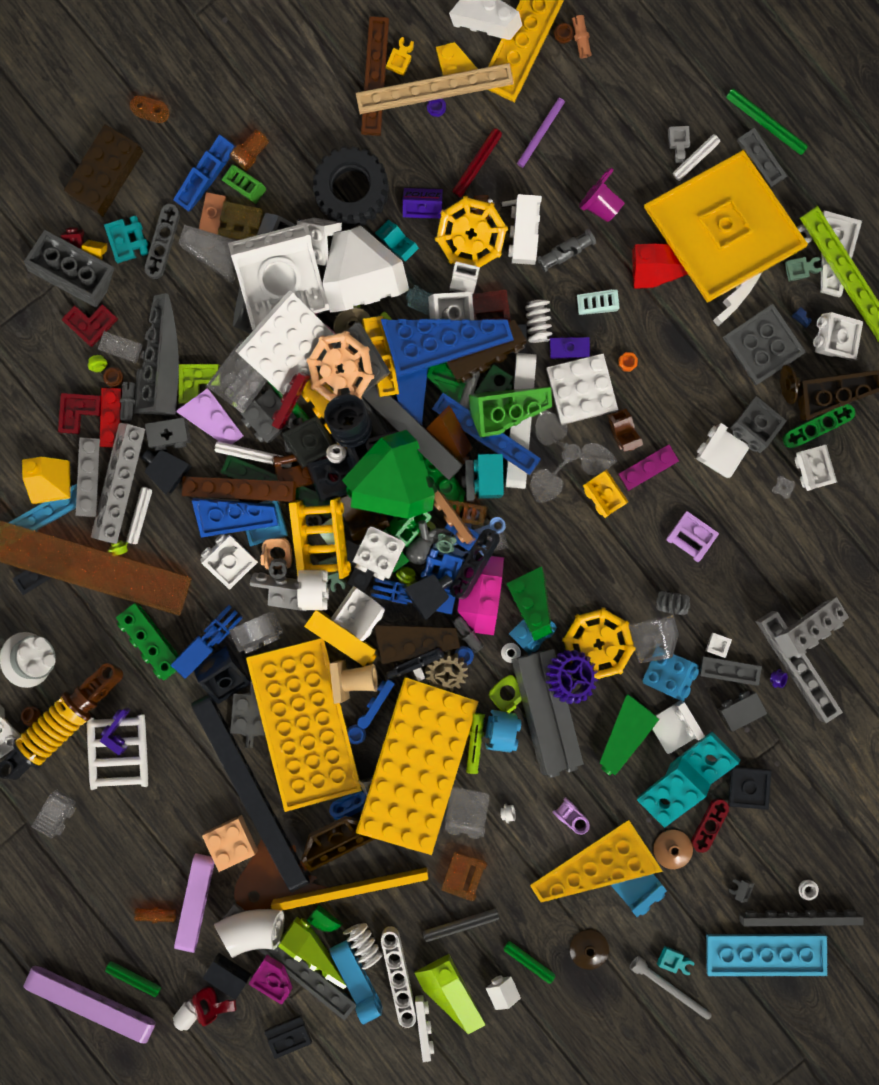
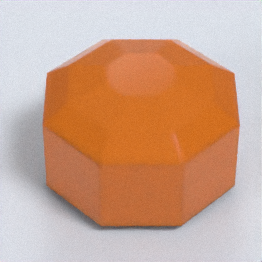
M625 352L619 357L618 366L622 371L631 372L637 367L638 358L632 352Z

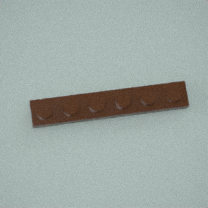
M369 17L364 91L385 87L389 18ZM383 110L362 114V135L381 136Z
M183 476L182 496L295 502L296 482Z

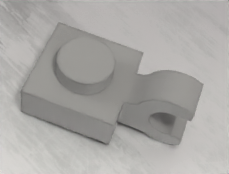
M689 126L669 127V149H675V163H683L685 148L690 146Z

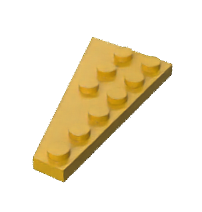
M628 820L530 886L539 901L545 902L663 871Z

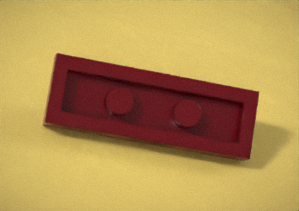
M301 372L293 376L290 382L292 386L289 392L283 395L281 399L283 404L280 410L277 409L273 414L272 419L274 421L271 426L277 429L284 428L310 375Z

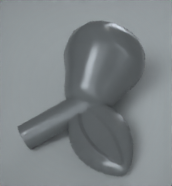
M425 520L418 522L421 536L412 541L408 547H405L404 551L407 559L417 565L426 563L432 543L438 542L439 533L451 536V532L445 528H436L428 532Z

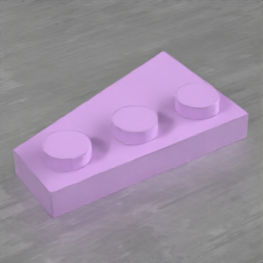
M209 388L176 411L219 442L233 444L244 436Z

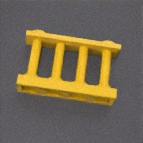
M340 497L330 500V505L306 507L303 500L290 502L289 510L297 576L299 570H327L328 572H338L339 579L347 577L351 571V565L347 560L342 517L344 505ZM308 514H332L333 525L308 526L306 524L305 516ZM334 533L335 544L310 546L307 536L309 534ZM336 552L337 564L313 565L310 561V555L313 553Z

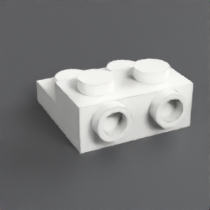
M833 312L822 314L817 320L818 336L813 341V345L816 347L815 353L830 357L837 356L851 361L856 360L863 321Z
M227 533L226 535H219L215 540L217 544L212 548L207 547L201 553L202 558L200 560L230 590L258 562L230 533Z

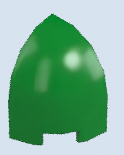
M319 904L306 920L323 932L337 930L343 925V923Z

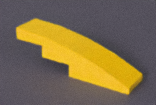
M383 316L362 319L364 330L391 372L376 384L379 397L399 394L394 361L381 322Z

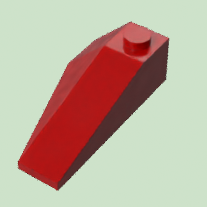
M635 244L632 249L633 289L654 288L688 275L669 244Z

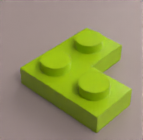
M179 364V404H186L199 395L200 385H219L218 364Z

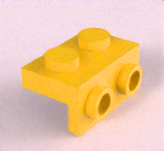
M607 469L583 485L586 496L593 500L597 512L603 515L604 518L628 503V500Z

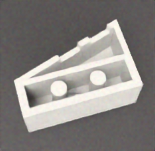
M518 194L516 206H512L511 218H515L514 226H510V238H513V245H509L508 257H512V263L535 265L542 196Z

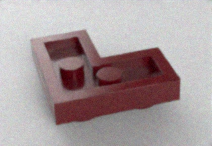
M102 304L90 318L74 305L61 320L90 347H93L118 318Z
M61 393L59 433L80 434L81 415L101 416V396Z

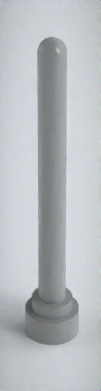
M640 956L634 958L630 965V970L636 974L646 975L705 1019L711 1018V1013L648 968L643 958Z

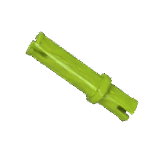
M481 713L472 715L473 722L469 731L470 743L466 773L478 774L485 714ZM477 725H478L477 739H476V741H475L476 728H477ZM474 746H476V748H475V756H474V761H473Z

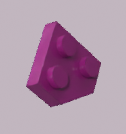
M269 955L265 956L249 982L250 986L281 1005L293 988L284 965Z

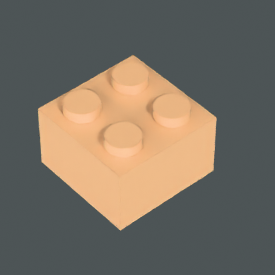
M242 815L218 825L202 835L219 872L254 856L258 851Z

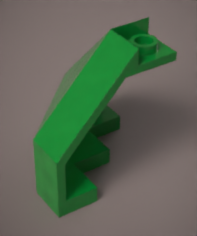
M407 430L381 437L342 479L347 486V495L349 498H352L351 508L406 519L433 510L435 493L433 487L429 488L426 476L429 475L424 460L420 461L417 449H420L418 441Z

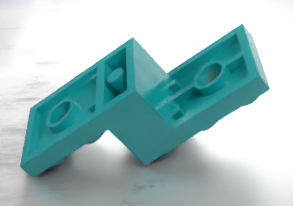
M710 732L670 763L666 775L640 794L637 801L665 828L707 796L710 785L738 765L740 759L713 732ZM713 755L716 761H709L706 756ZM660 799H667L670 804L665 805Z

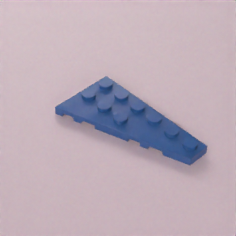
M381 319L399 377L514 340L508 320Z

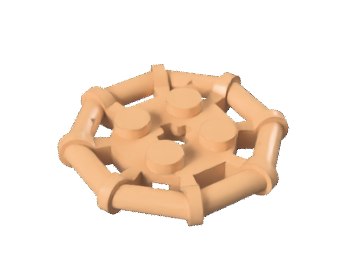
M348 331L319 337L318 344L306 361L309 366L312 390H316L328 401H331L333 398L341 395V389L349 388L351 395L362 399L361 396L375 376L372 372L369 347H365L352 337ZM341 342V348L333 349L331 343ZM349 344L358 351L356 354L348 348ZM325 348V350L327 351L325 357L323 358V360H318L320 354ZM360 358H362L364 371L359 368L358 362H360ZM343 364L344 373L338 372V365ZM317 366H321L320 374L323 378L320 380L318 376ZM359 377H362V381L360 382L358 387H356V382L358 381ZM327 383L334 388L333 394L323 385Z

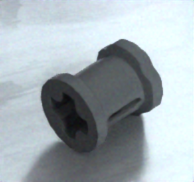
M274 558L270 563L269 573L275 579L283 578L287 572V562L283 558ZM279 565L282 566V569H281V570H277V571L274 570V569H275V566H277V567H278Z

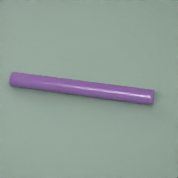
M557 99L517 162L518 166L522 168L525 166L565 103L563 99Z

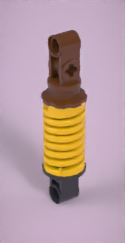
M105 663L93 675L88 677L81 686H77L72 694L64 692L61 698L54 703V706H51L49 711H45L43 716L38 718V722H34L32 727L27 729V732H23L20 738H16L12 742L14 750L0 762V778L17 780L31 766L40 768L46 761V758L50 757L64 741H67L69 736H72L74 731L80 728V725L91 719L89 711L98 706V702L122 680V669ZM113 670V674L109 678V672Z

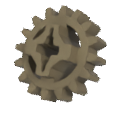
M448 651L447 655H444L442 659L427 664L425 667L426 680H429L430 686L435 685L436 688H443L445 691L449 688L452 692L453 687L461 688L460 682H466L465 677H468L467 663H464L463 657L458 659V653L452 656L450 651Z

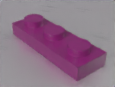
M667 445L619 473L618 476L626 490L629 491L679 462L671 446Z

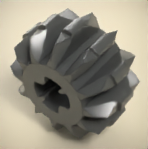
M661 591L656 600V608L662 612L685 615L690 608V597L685 594Z

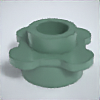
M439 533L438 542H436L435 546L442 553H451L454 551L453 546L457 539L454 536L450 537L444 533Z

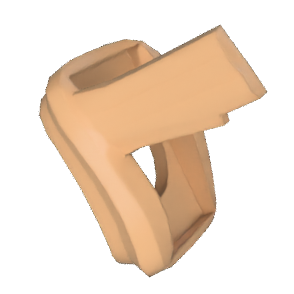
M285 538L266 539L262 544L261 565H264L269 570L270 563L274 559L270 551L274 547H280L285 551L283 559L287 562V568H290L292 564V549L289 541ZM279 565L278 567L275 566V569H274V570H276V569H282V566H281V565Z

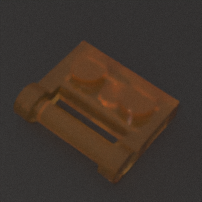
M454 851L441 890L470 901H475V892L483 870L486 869L488 863ZM472 865L476 869L468 891L462 889Z

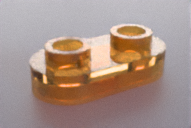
M136 96L130 102V109L137 117L157 123H163L169 118V109L161 101L144 96ZM143 103L142 107L137 108V104ZM161 108L160 113H155L156 109Z

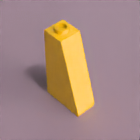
M315 610L304 626L362 666H366L367 663L371 665L377 657L374 654L377 649L366 641H360L348 629L333 621L322 610Z

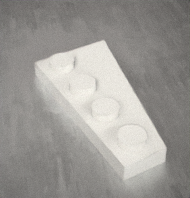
M824 210L822 212L852 259L862 221ZM821 253L820 292L841 297L844 287Z

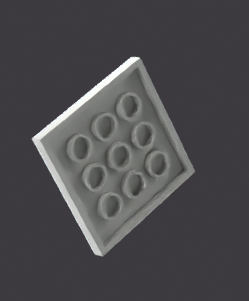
M289 290L235 351L284 395L286 392H289L292 386L290 382L295 374L298 375V373L304 372L310 375L309 366L306 361L318 344L319 337L322 335H334V333ZM336 342V343H331L332 346H333V349H334V347L336 346L337 342ZM325 348L320 354L318 360H323V358L325 357L327 353Z

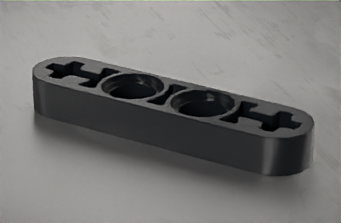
M485 529L479 535L455 577L453 584H451L450 593L453 597L465 599L469 596L500 541L499 534L496 531ZM488 536L492 538L491 542L487 539ZM479 551H483V558L477 561L476 554ZM473 568V576L467 578V570ZM459 587L463 590L462 593H459Z

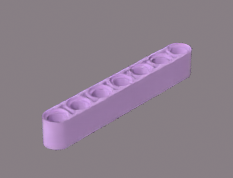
M32 966L23 985L29 992L139 1043L148 1042L156 1025V1022L150 1017L39 966Z

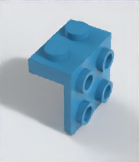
M658 648L646 671L643 683L684 701L690 694L692 681L698 676L699 665Z
M654 874L611 885L627 903L636 917L640 914H646L650 909L649 906L655 901L659 902L662 900L667 891Z

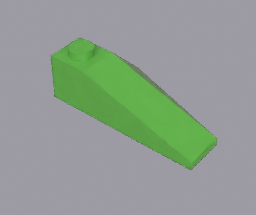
M551 387L470 394V415L479 436L499 435L505 432L506 429L517 426L521 421L551 408Z

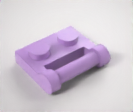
M685 511L674 529L667 536L666 541L674 543L693 556V560L699 562L719 533L688 511ZM682 532L702 546L700 550H696L677 536L678 533Z

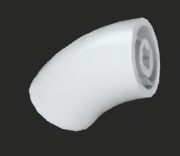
M273 909L249 910L226 917L215 923L214 926L233 958L250 950H274L277 948L283 932L284 913L281 910Z

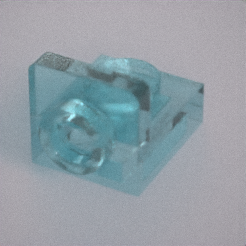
M415 285L413 289H409L406 295L407 304L409 307L429 315L428 297L433 294Z

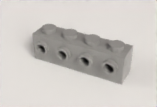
M836 597L823 602L774 638L786 658L793 656L799 658L807 653V648L811 649L819 644L818 640L829 637L831 635L830 631H835L844 626L842 622L849 617Z

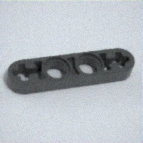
M166 204L161 210L146 260L145 273L152 279H159L164 273L179 223L180 211L173 204ZM171 209H173V212L175 213V216L171 215L169 220L170 223L173 224L172 226L168 224L169 216L166 214L167 212H170ZM169 228L170 235L162 237L160 235L161 229ZM158 246L165 248L162 256L155 255V249ZM153 258L158 260L156 267L159 269V271H155L154 274H152V271L150 270V268L155 267L156 262L152 260Z

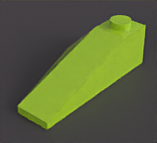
M296 917L283 934L278 947L298 962L301 959L305 960L313 971L321 970L322 975L326 979L344 989L346 984L332 956L313 928L310 927L311 924L304 918L299 919Z
M450 954L414 972L423 991L467 1034L486 1025Z

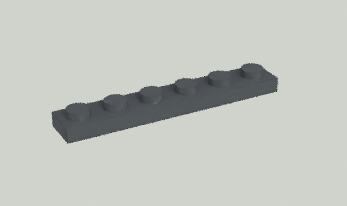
M828 909L818 913L816 910H805V913H797L795 910H785V913H777L775 910H766L765 913L747 910L745 913H739V921L743 926L863 925V917L856 910L846 909L844 912Z

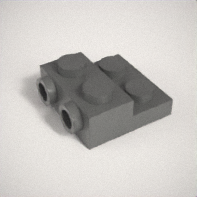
M271 388L240 413L243 416L241 421L248 428L251 426L256 431L254 435L261 443L265 441L269 444L287 428L286 424L281 429L271 426L274 421L272 419L273 414L277 409L280 410L283 404ZM293 413L289 416V418H292V422L297 418Z
M756 396L738 416L730 429L737 439H743L748 443L750 450L761 453L769 446L787 420Z

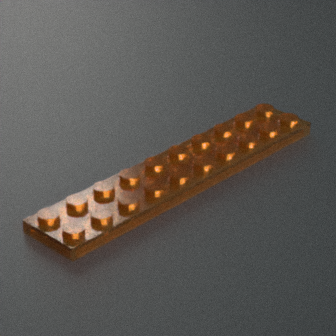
M0 520L1 563L172 614L181 615L192 577Z

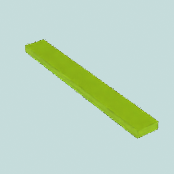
M816 206L800 217V220L879 342V301L819 207Z

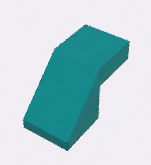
M390 220L375 232L376 236L403 261H407L419 249L416 243L407 238L400 228Z

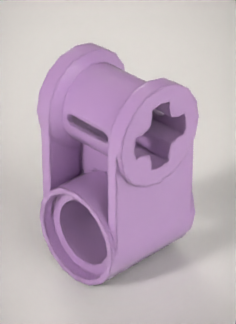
M565 797L557 810H553L552 813L575 833L585 834L590 826L588 819ZM579 819L585 821V826L581 829L575 827V822Z

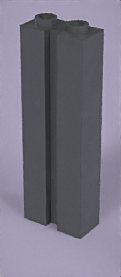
M546 649L511 659L540 773L547 775L549 778L559 776L562 770L566 769V772L578 770L577 766L584 765L569 705L566 701L561 702L559 698H555L553 696L555 691L548 690L551 684L546 683L547 680H550V676H547L546 673L551 671L547 666L553 664L552 658H556L554 649Z

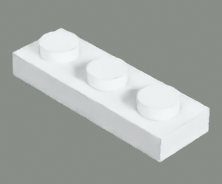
M423 995L415 996L422 1060L423 1062L431 1061V1054L434 1053L433 1041H429L428 1035L432 1034L431 1022L426 1020V1014H429L428 1001L424 1002Z

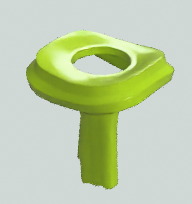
M508 675L501 679L489 692V698L501 711L510 713L522 701L517 679L513 675ZM506 685L512 686L515 690V696L509 701L503 700L500 696L501 688Z

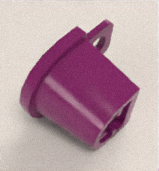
M612 167L608 168L598 182L590 188L579 205V208L583 211L587 209L607 222L613 219L625 204L604 184L614 170Z

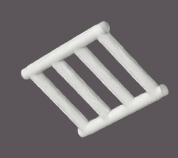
M140 714L138 717L124 718L119 725H138V737L122 739L125 740L124 744L139 745V757L96 759V747L107 746L100 742L101 739H95V728L111 726L115 720H94L91 717L86 724L90 790L97 789L99 786L135 784L147 787L148 762L145 715ZM140 765V776L97 779V767Z

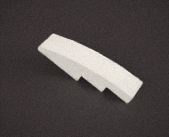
M761 273L735 287L737 290L723 301L727 309L713 320L717 326L723 323L739 307L754 287Z

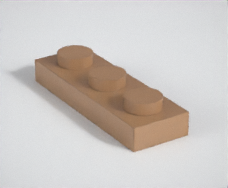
M441 491L435 492L434 505L439 511L443 510L446 514L444 517L446 522L451 527L454 525L457 529L456 535L459 540L467 544L475 541L476 538Z

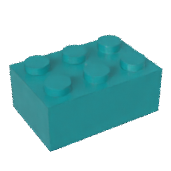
M503 454L478 455L477 460L473 461L474 475H477V480L474 481L475 494H478V499L501 498L504 495Z

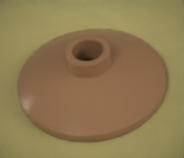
M671 829L662 832L656 838L653 852L656 860L663 867L679 869L690 861L693 846L685 833ZM672 848L678 849L676 854L671 853Z

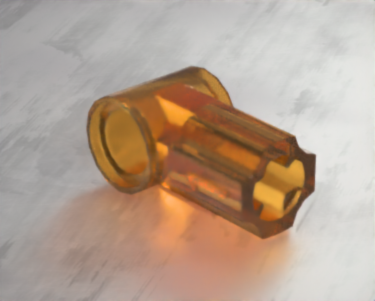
M256 129L243 144H239L233 149L230 158L246 171L255 163L256 156L266 147L269 140Z

